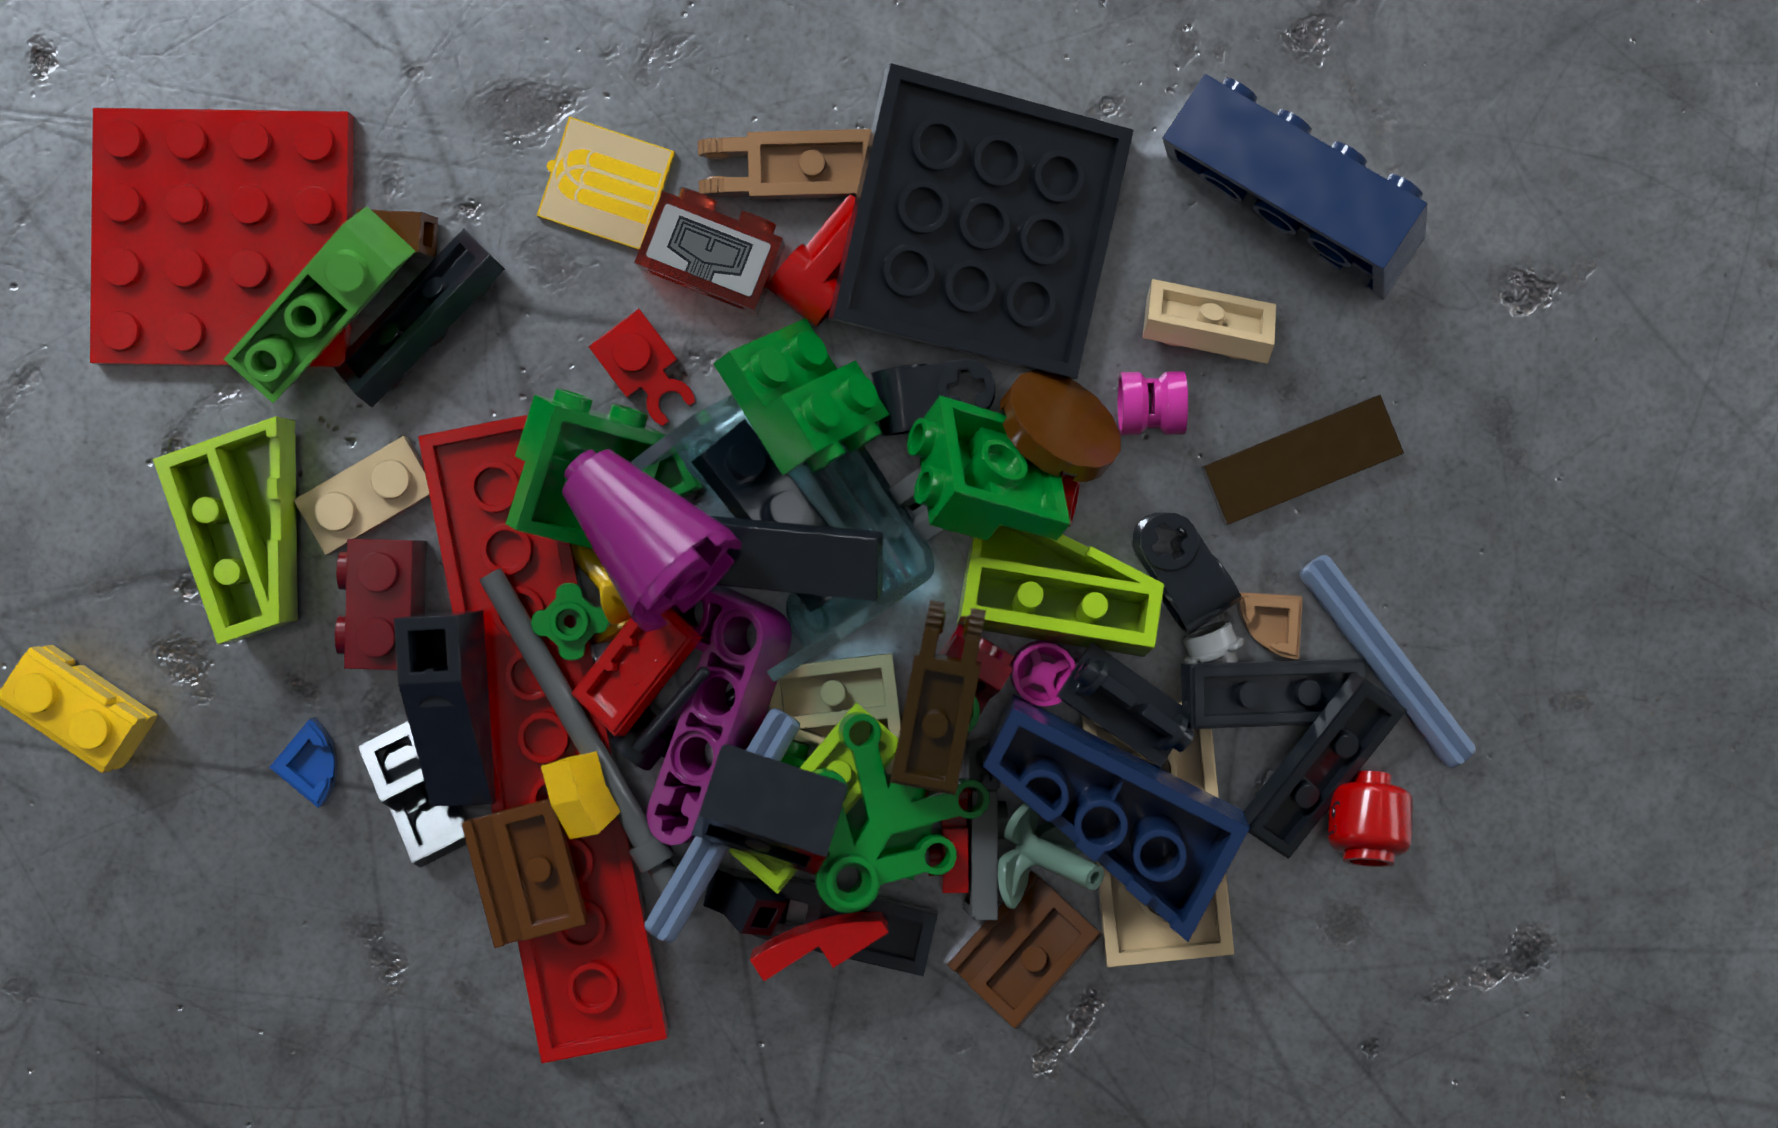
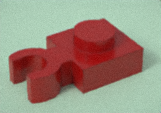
M639 308L588 346L628 399L644 389L648 395L646 402L648 413L661 426L666 427L671 423L661 410V401L668 393L680 394L690 407L697 404L696 397L689 386L680 380L670 379L665 373L679 360Z
M968 787L962 790L958 798L959 805L964 810L968 809ZM957 816L939 822V834L949 839L956 848L957 858L953 868L943 875H931L928 873V876H939V885L942 893H968L967 819ZM934 843L928 847V865H937L944 859L945 848L943 844Z

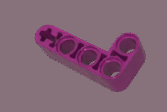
M715 585L700 600L704 612L699 625L695 620V605L685 613L676 604L671 607L702 637L695 649L703 652L697 670L705 666L710 670V675L682 709L648 804L646 815L648 827L653 836H656V839L668 845L692 843L695 836L691 835L720 748L728 744L747 750L765 718L791 645V626L784 614L775 608L725 586ZM751 622H753L757 631L756 644L752 650L748 645L746 637L747 629ZM729 682L735 691V701L731 709L726 703L725 697L726 687ZM708 742L712 747L714 755L710 768L705 762L704 757L705 746Z

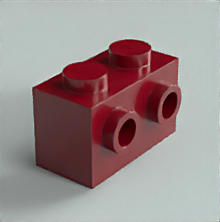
M347 539V551H340L336 567L339 590H346L345 616L339 615L335 626V648L337 654H344V669L397 670L394 618L425 613L427 541Z

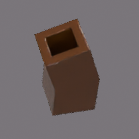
M357 208L356 214L363 209ZM371 209L415 250L412 256L436 257L438 217L424 212Z

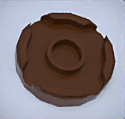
M1039 370L1019 375L1000 400V411L1004 410L1007 416L1002 424L1009 440L1023 457L1048 474L1058 477L1064 471L1076 475L1072 481L1088 482L1100 478L1121 451V434L1112 414L1098 397L1072 379Z

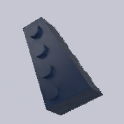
M1205 73L1162 137L1167 156L1235 202L1241 203L1246 195H1249L1256 200L1253 209L1266 223L1285 235L1287 233L1295 235L1300 229L1309 235L1307 241L1319 252V258L1337 270H1341L1343 266L1350 267L1354 265L1372 277L1365 288L1384 300L1426 237L1428 203L1421 199L1423 192L1415 184L1402 176L1391 173L1386 179L1365 167L1367 163L1366 158L1349 145L1334 141L1332 146H1329L1310 135L1312 128L1294 113L1279 109L1278 113L1274 114L1255 103L1257 100L1255 93L1237 80L1226 77L1221 83Z
M1014 694L984 748V768L1047 822L1051 821L1075 842V846L1094 862L1097 861L1125 885L1127 891L1145 906L1151 907L1169 923L1176 933L1189 942L1250 829L1242 809Z

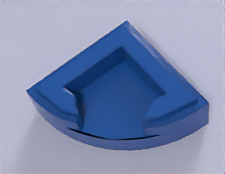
M315 717L310 718L269 768L319 808L328 800L337 777V755L334 743L321 722Z

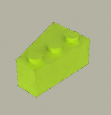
M275 416L154 458V465L217 644L238 642L298 621L296 504L293 501L296 499L295 420Z
M1000 525L988 541L970 536L956 626L959 623L965 625L966 617L970 614L971 608L986 610L982 631L1085 648L1088 647L1090 642H1093L1104 651L1145 657L1155 648L1164 583L1092 546L1089 548L1063 534L1058 540H1053Z

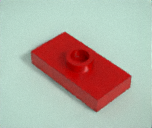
M672 608L660 614L668 624L660 629L645 632L630 618L571 693L614 736H625L702 639Z

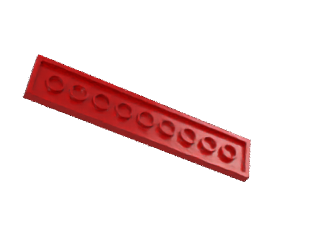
M528 415L418 436L452 612L479 610L484 612L496 803L490 804L492 813L549 798L541 766L567 757L580 755L479 582L481 578L502 568L531 620L536 611L545 610L554 601L556 589L561 584L575 583L581 587L571 543L516 531L506 524L525 464L515 454ZM568 615L564 622L567 627L573 628L577 620L574 616ZM541 636L574 691L596 662L592 639L585 644V654L581 658L566 660L560 656L559 646L549 637ZM581 704L616 764L610 731ZM616 817L599 834L569 839L566 833L589 921L585 925L525 941H517L541 1064L665 1040L669 1036L650 934L644 928L647 918L636 863L629 853V850L633 847Z

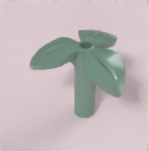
M1023 803L1013 813L1004 833V837L1007 840L1016 843V848L1005 853L999 859L998 864L999 890L1005 905L1011 909L1016 908L1028 884L1029 868L1035 865L1088 890L1097 889L1104 879V869L1078 856L1083 852L1075 846L1074 841L1051 821L1043 823L1036 829L1040 815L1026 803Z

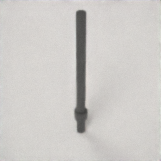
M499 568L479 580L480 584L579 754L597 751L605 784L621 811L616 818L633 845L629 853L641 873L648 871L662 894L676 870L670 859L675 854L670 845L661 843L656 839V836H653L648 827L647 817L580 702L571 694L573 690L543 638L533 631L531 618L502 568Z

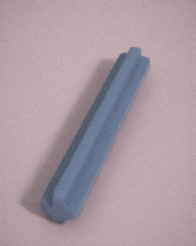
M1321 555L1305 565L1299 572L1301 580L1361 658L1366 660L1367 666L1391 697L1407 709L1405 715L1441 762L1453 769L1468 760L1476 751L1473 742L1333 560L1327 555Z
M773 708L768 712L749 744L747 751L781 761L799 731L800 723L786 712ZM695 836L645 921L644 928L651 935L667 943H672L676 940L730 847Z

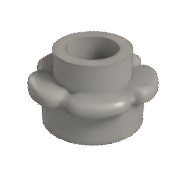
M1221 621L1204 626L1183 638L1189 656L1184 658L1185 663L1237 662L1238 657L1235 651L1244 645L1243 637L1236 636L1231 621Z

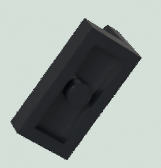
M725 744L720 748L691 835L816 875L827 858L847 792V786L843 782Z

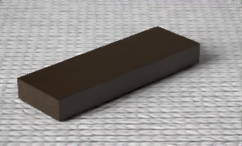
M1377 395L1204 465L1201 469L1224 525H1229L1402 455L1404 451L1381 395Z

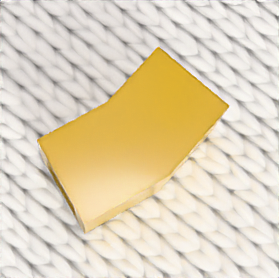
M597 751L567 757L541 766L551 806L569 839L599 834L621 812L605 784Z

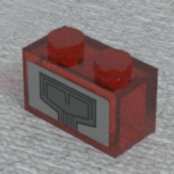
M682 187L679 196L662 190L634 261L635 265L641 271L758 316L768 291L767 284L774 275L785 248L783 238L774 235L777 225L746 211H741L738 220L714 211L717 205L716 200L688 188Z

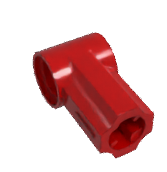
M851 194L824 222L821 229L807 245L802 243L790 254L767 284V288L802 318H806L814 328H817L830 313L855 203V197Z

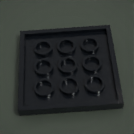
M890 63L885 67L828 319L1030 370H1039L1069 379H1077L1134 130Z

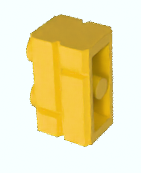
M54 645L30 647L0 689V706L101 773L123 768L158 716V714L86 666H75V659Z

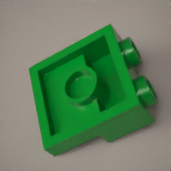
M806 318L735 348L713 363L782 475L805 464L808 465L812 473L817 472L846 453L842 446L843 444L849 454L857 451L882 434L877 423L890 415L878 397L875 386L865 376L857 361L855 360L837 369L827 353L825 344L815 334Z
M556 388L552 399L534 394L515 454L525 464L506 524L516 531L592 548L562 494L563 487L567 482V479L564 477L567 467L579 455L588 450H594L596 453L609 449L654 478L668 436L646 425L648 414L623 405L612 403L609 414L590 410L593 399L566 389Z
M940 395L925 417L918 418L915 421L907 442L908 453L911 456L920 458L921 472L915 483L914 498L917 504L927 506L929 525L985 541L989 540L1000 525L1058 540L1070 526L1061 473L1058 477L1048 474L1021 455L1009 440L1002 423L1007 418L1006 415Z

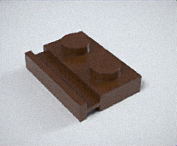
M549 798L501 810L489 815L467 819L461 823L494 948L585 925L589 921L566 833L551 806Z
M1031 870L1027 887L1016 908H1008L1005 903H1002L997 908V920H987L947 965L954 972H957L1014 1029H1019L1103 933L1047 884L1040 875Z

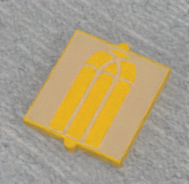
M569 116L555 160L548 161L546 165L550 176L536 216L643 252L657 209H662L666 204L662 193L676 153L673 150Z

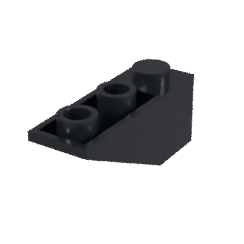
M483 610L422 613L394 618L398 686L431 807L496 803Z

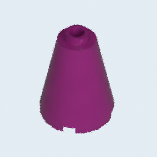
M588 450L573 460L564 473L567 482L562 490L563 496L632 620L645 632L657 630L667 625L668 623L660 614L675 604L685 613L714 588L734 563V560L726 553L728 548L741 549L742 543L733 534L731 529L612 450H603L599 453H596L594 450Z

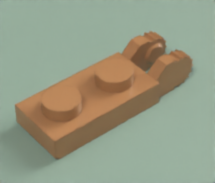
M871 129L747 132V137H722L698 140V156L710 160H722L748 156V177L710 176L707 179L699 180V195L711 198L749 195L750 200L848 197L849 194L856 197Z

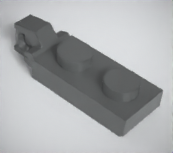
M989 739L966 740V777L984 784L990 794V803L986 812L978 818L967 819L968 893H963V910L974 920H997V903H1004L998 884V839H1006L1004 833L1008 824V809L1006 801H998L997 790L1000 788L1001 781L983 767L984 748ZM968 787V809H970L978 800V792L975 787Z

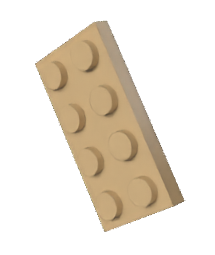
M1080 713L1081 728L1151 763ZM1192 729L1195 734L1188 747L1182 752H1178L1173 748L1161 769L1219 798L1212 729ZM1097 861L1095 862V864L1104 869V879L1098 887L1104 957L1107 967L1235 955L1227 874L1224 875L1189 942H1187L1170 927L1165 919L1151 907L1141 903L1125 889V885Z

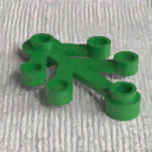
M976 697L974 698L968 733L973 730L979 719L980 708ZM853 712L845 716L839 725L838 734L842 744L852 752L867 822L855 842H853L842 805L827 858L815 875L816 889L821 899L832 909L843 913L858 912L868 907L877 897L882 884L925 872L931 875H943L949 872L956 862L957 852L954 844L949 839L936 833L922 836L912 850L878 857L891 834L957 816L975 819L986 812L990 803V794L985 785L969 777L958 780L956 795L937 793L915 800L912 799L919 788L889 783L887 786L878 747L881 739V727L874 717L863 712ZM858 721H866L870 726V736L862 744H854L849 737L851 726ZM820 768L813 771V773L831 777L846 784L845 779L832 769ZM967 787H975L978 792L977 803L970 809H962L958 802L959 794ZM934 843L943 844L945 848L944 859L937 865H928L925 860V852L928 847ZM846 867H853L858 873L856 884L850 889L838 888L836 882L838 873Z

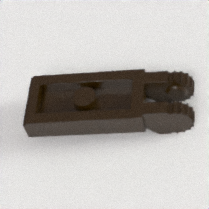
M930 600L921 649L916 650L914 654L890 783L956 795L981 662H977L986 610L971 608V612L966 617L963 638L965 643L962 658L936 654L938 638L944 629L946 611L944 610L945 602Z

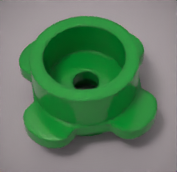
M564 583L556 589L554 601L545 610H539L534 613L531 625L537 635L547 636L559 646V654L562 658L576 660L585 654V644L596 633H602L607 630L609 621L602 607H595L588 599L582 596V589L579 585ZM568 615L574 616L577 620L573 628L565 625L564 621Z

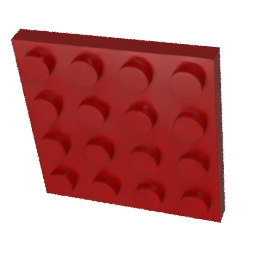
M93 108L90 363L96 365L231 367L223 359L336 231L353 217L354 116L348 111ZM351 322L308 368L339 367L345 361L347 349L351 346Z

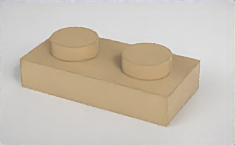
M1152 279L1146 299L1142 338L1162 342L1169 346H1183L1222 354L1233 359H1246L1268 364L1275 344L1276 304Z
M402 436L293 501L325 555H332L347 546V539L363 537L430 498L423 461L410 439Z

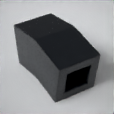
M718 868L707 886L703 906L723 914L740 934L771 936L787 901L759 877L743 870Z

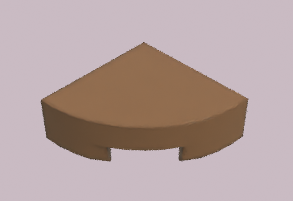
M1240 592L1242 600L1237 603V609L1242 624L1249 635L1260 646L1271 653L1299 660L1303 596Z

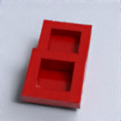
M856 912L814 920L783 932L755 947L752 950L750 961L762 980L766 981L819 946L834 968L887 934L888 922L882 912Z

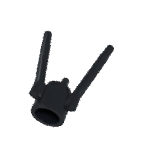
M705 666L700 667L663 709L650 704L625 736L612 737L611 741L616 749L639 768L650 771L661 757L665 758L677 726L673 719L710 675V670ZM734 688L725 694L726 703L729 708L734 705Z

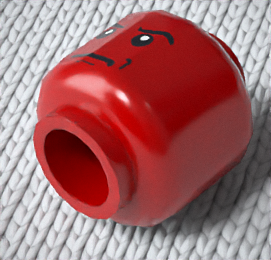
M1359 771L1353 778V782L1344 783L1335 790L1329 808L1328 841L1333 849L1343 853V862L1357 866L1388 867L1394 865L1396 856L1405 854L1410 849L1412 840V795L1400 786L1392 785L1391 774L1380 771Z

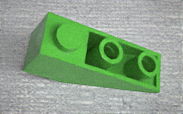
M365 207L336 231L223 360L272 403L276 402L414 254L415 250L371 209Z

